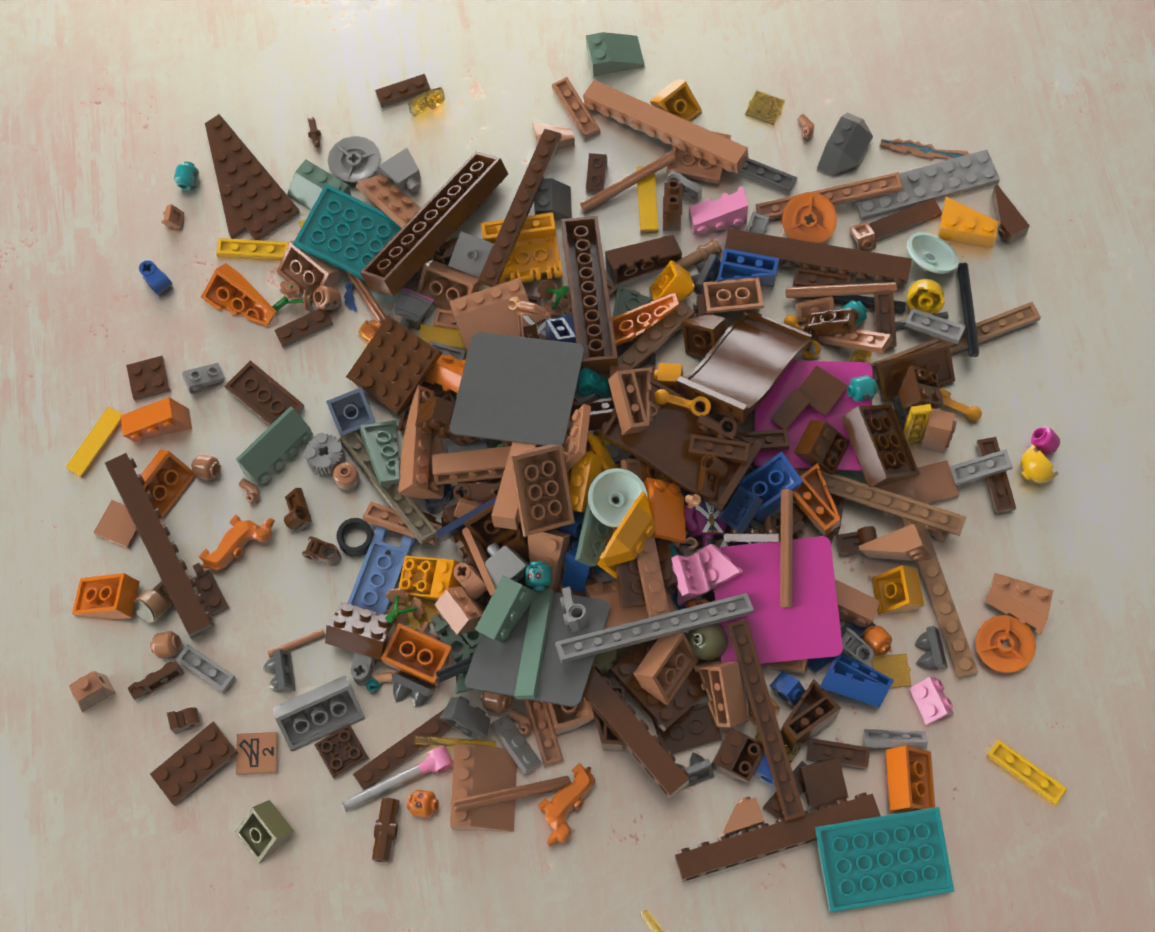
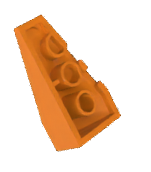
M227 263L214 271L201 295L202 299L217 309L230 311L231 314L244 316L248 320L265 326L270 324L277 312L238 271Z
M675 292L613 317L616 348L634 341L679 308L680 305Z

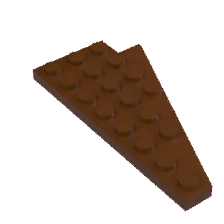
M220 114L205 123L231 239L247 231L253 240H261L300 213L298 207Z

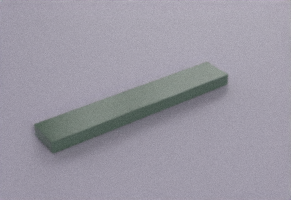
M552 589L535 591L538 594L530 606L514 695L517 700L536 699L554 598V591Z

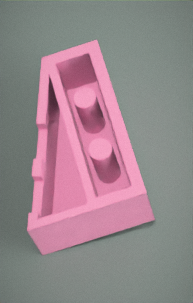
M738 188V192L731 195L727 193L721 194L722 198L715 201L708 199L690 206L689 219L693 234H705L708 231H720L727 227H739L746 224L748 202L744 188Z

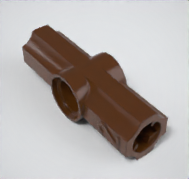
M382 798L379 819L376 820L374 828L373 861L390 863L393 841L396 840L398 832L397 817L400 801L397 799Z

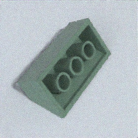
M290 406L236 460L243 473L260 487L262 484H266L276 471L282 469L285 462L289 458L294 457L303 444L305 445L311 440L313 433L307 423Z

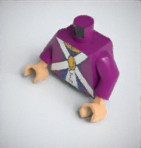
M697 494L693 496L687 495L685 501L688 504L684 506V518L690 535L692 537H702L703 548L710 544L714 545V537L724 534L728 524L718 519L721 512L716 510L715 506L707 502H701V497Z

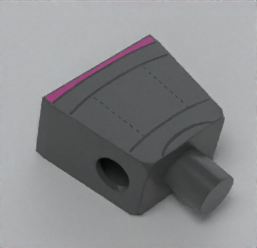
M402 288L394 311L395 319L407 329L411 327L420 330L421 324H425L436 310L435 301L424 295Z

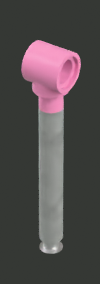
M440 746L431 750L427 754L428 756H426L427 760L347 798L348 801L346 802L341 801L344 811L347 812L350 808L355 809L430 771L438 774L452 768L454 763L446 746Z

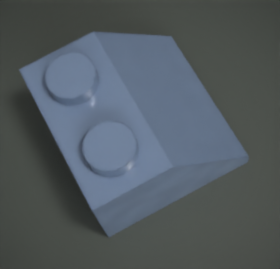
M362 387L326 401L340 436L360 429V425L376 422Z

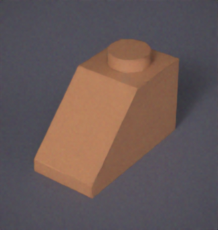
M745 797L739 800L724 828L723 836H732L741 830H750L764 824L756 798Z

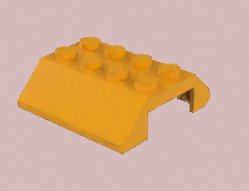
M553 213L527 216L499 281L500 284L520 278L522 283L534 281V278L541 280L542 275H547L548 279H551L552 275H555V278L563 277ZM504 220L481 223L483 240L494 244Z

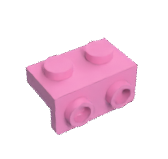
M696 553L689 557L677 555L671 558L673 563L672 569L677 576L678 589L682 596L694 598L710 591L700 554Z
M928 677L909 688L926 724L930 725L945 716L954 714L952 710L953 704L948 697L946 698L943 692L944 686L939 679Z

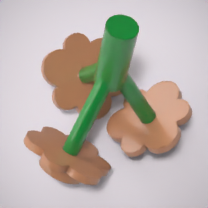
M552 279L542 280L541 285L537 289L538 293L541 294L540 297L542 299H551L553 293L557 295L555 302L545 301L543 308L551 316L560 317L562 309L557 304L561 303L562 307L571 304L569 287L563 286L561 289L555 290L556 287Z
M292 280L288 282L282 281L280 283V292L285 295L272 307L278 311L286 304L303 303L304 310L309 311L313 300L312 296L307 293V290L303 292V299L288 300V298L292 299L293 296L298 297L302 292L297 282Z
M402 588L390 589L386 593V598L391 600L394 605L391 606L390 610L386 611L385 615L387 616L385 619L387 622H392L397 618L396 626L398 623L404 625V620L408 618L407 613L412 612L413 616L420 620L422 619V614H424V604L421 599L413 597V601L410 602L411 608L406 609L404 605L398 606V603H405L409 595Z

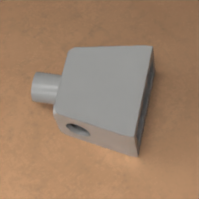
M405 148L379 165L380 173L386 176L395 186L399 187L401 191L409 188L411 192L419 190L420 185L417 181L421 179L420 172L408 148Z
M493 543L487 548L491 557L485 562V566L496 588L503 575L516 582L525 577V568L529 564L516 551L506 545L500 549L497 543Z

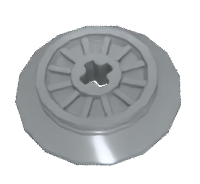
M351 136L343 138L332 147L327 161L329 170L336 178L343 182L356 183L374 175L379 168L381 157L379 148L373 141L365 137Z

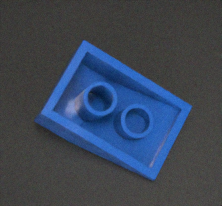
M780 452L745 476L739 485L763 500L760 509L754 515L758 522H760L781 506V490L790 489L794 493L804 482L783 452Z

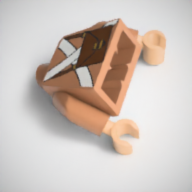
M518 297L509 299L516 303V306H509L511 310L520 309L517 310L519 337L545 340L546 320L551 319V314L545 308L535 303L520 302Z

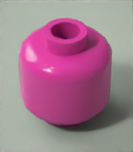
M1040 427L1033 432L1031 444L1036 447L1037 451L1040 450L1044 455H1050L1059 448L1060 438L1051 428Z

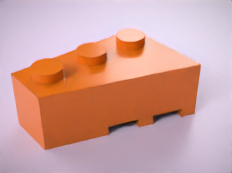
M447 354L441 355L424 381L432 385L436 382L443 386V390L449 391L450 389L458 394L466 360H458Z
M170 397L120 416L123 436L134 442L192 429L189 408Z

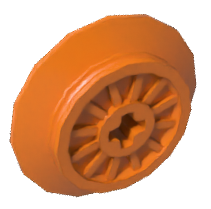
M805 192L798 194L788 202L783 210L782 224L784 232L790 239L822 244L831 237L836 229L837 215L835 207L828 198L820 193ZM812 215V219L815 221L807 225L804 218Z
M1009 615L994 616L986 620L978 629L975 640L977 653L983 663L991 669L1002 673L1018 672L1027 667L1035 655L1036 642L1033 632L1027 624L1019 622V618ZM1004 641L1008 643L1006 649L1002 648Z

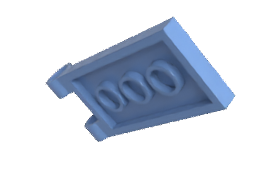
M377 525L347 604L377 612L376 615L379 616L380 614L385 615L389 608L391 600L386 598V593L390 589L397 587L405 556H408L410 550H412L415 538L404 535L400 547L385 543L384 541L387 538L389 529ZM391 551V554L386 555V552Z

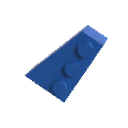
M724 248L717 281L759 277L760 286L775 285L779 258Z
M577 538V541H573L570 551L567 550L564 561L566 565L561 586L570 587V589L583 594L586 580H590L592 575L590 571L593 567L575 560L579 539Z
M842 652L836 656L829 667L820 688L880 708L894 679Z

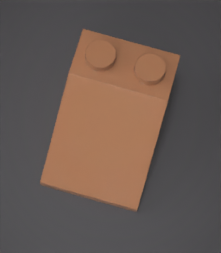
M915 524L859 546V549L868 558L919 561L929 554L922 532Z
M461 586L446 589L435 603V606L456 635L476 631L475 628L486 609L485 604L480 598L476 601L473 600Z

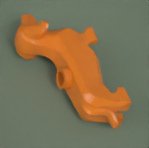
M235 514L229 521L233 528H230L224 534L217 550L209 554V551L205 549L199 555V558L204 563L201 567L210 568L214 571L222 570L234 558H239L242 555L243 547L248 541L256 540L268 543L273 536L271 528L275 520L269 518L259 526L250 520L242 521Z
M578 763L571 770L574 773V782L558 791L553 796L551 802L544 798L537 805L542 813L546 812V821L554 829L547 839L549 847L557 842L566 843L570 840L572 830L566 822V817L573 809L578 810L585 802L583 799L592 790L595 784V777L590 772L591 767L585 769Z

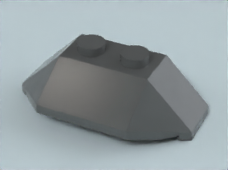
M848 112L841 116L826 143L817 170L835 176L838 173L858 166L873 138L864 119Z

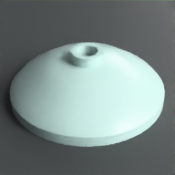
M919 232L911 235L907 241V249L911 258L925 270L946 274L953 272L959 264V257L955 249L936 235Z
M613 468L600 473L593 480L588 492V503L591 512L601 523L610 527H618L640 493L644 492L647 496V491L637 475L625 469ZM612 498H617L618 504H614Z

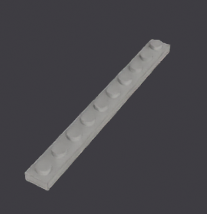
M744 593L557 641L555 647L561 663L750 615L753 614L754 609L748 594Z

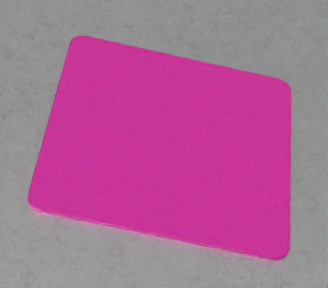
M795 360L768 396L755 409V431L782 430L771 419L772 415L794 390L802 385L816 365L846 385H849L854 377L868 375L872 378L873 368L871 364L867 362ZM846 390L826 417L808 406L787 429L790 444L789 450L759 452L754 459V464L760 467L780 452H783L793 468L811 469L813 466L806 464L794 454L810 420L827 421L850 441L848 433L843 426L841 416L858 406L872 405V399L856 402L852 397H849ZM849 443L836 470L862 471L851 443Z
M827 537L793 539L791 608L780 607L781 542L718 547L721 553L729 557L736 567L742 569L743 573L714 588L715 601L747 593L754 609L753 614L718 623L722 625L728 638L727 648L721 656V661L738 662L727 624L747 619L760 664L834 657L842 653L843 645L831 542Z

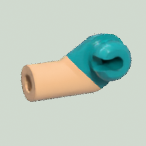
M393 672L374 673L366 683L367 690L375 692L383 682H393L391 681Z

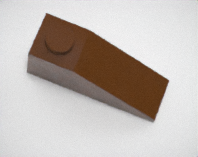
M997 184L992 192L995 219L998 221L997 230L1000 238L1009 245L1025 236L1030 225Z

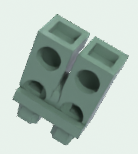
M440 614L431 618L434 631L441 642L452 647L451 656L456 663L462 660L464 650L477 647L481 632L476 630L456 635L448 622Z

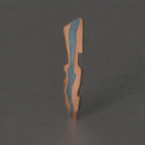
M899 138L894 140L881 139L880 146L889 147L891 150L905 154L908 152L928 159L938 157L950 160L969 154L968 151L938 150L932 144L923 145L919 141H903Z

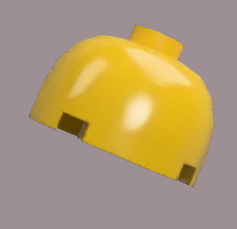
M921 279L914 282L907 292L909 310L911 311L914 308L926 313H938L945 304L942 287L931 279Z
M1032 445L1023 453L1020 459V465L1023 469L1021 474L1028 482L1033 480L1039 484L1048 483L1059 473L1058 471L1053 473L1051 469L1054 466L1040 450L1036 453L1033 450L1036 447Z

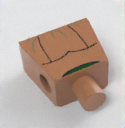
M96 671L80 677L69 685L81 712L86 711L116 693L108 677Z

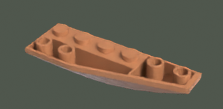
M418 385L415 390L406 424L401 453L398 493L412 499H441L444 496V484H435L432 455L444 453L442 439L433 431L432 433H426L421 428L415 426L420 404L435 398L434 391Z

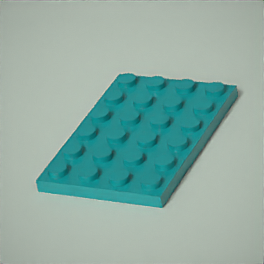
M325 184L293 242V246L364 280L360 272L402 228L383 211Z
M939 807L815 827L829 912L954 892Z

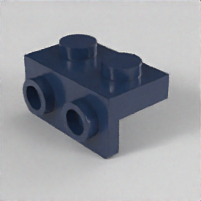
M738 485L718 516V519L743 534L749 527L755 513L760 509L763 500Z

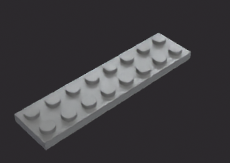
M986 149L899 173L903 191L859 200L854 203L860 219L863 221L903 210L932 198L939 200L997 184L1000 178Z

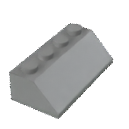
M347 675L272 708L275 720L290 751L332 733L347 724L365 718Z

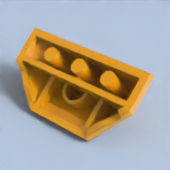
M641 492L608 542L604 552H602L600 559L604 566L610 567L635 559L643 551L648 537L653 535L656 525L650 502L644 492Z

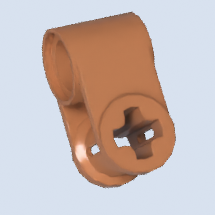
M459 563L455 566V578L464 587L466 593L476 601L487 591L482 576L473 566H469L466 563Z

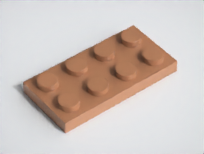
M383 174L357 182L356 188L401 228L421 209Z

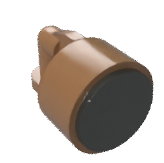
M161 581L153 589L145 590L134 600L133 605L135 612L141 619L153 623L170 609L173 602ZM160 591L166 595L164 598L159 594Z

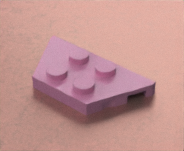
M713 544L696 552L701 556L710 591L743 573L741 568L736 567L731 562V559L723 555L721 550ZM678 589L677 603L679 606H683L701 595L694 598L682 596Z

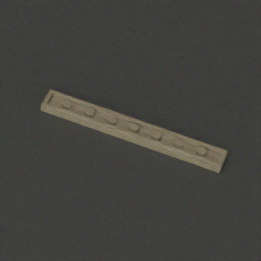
M355 430L340 437L339 441L420 544L423 546L437 538V530L412 499L398 493L399 484L380 487L364 441Z

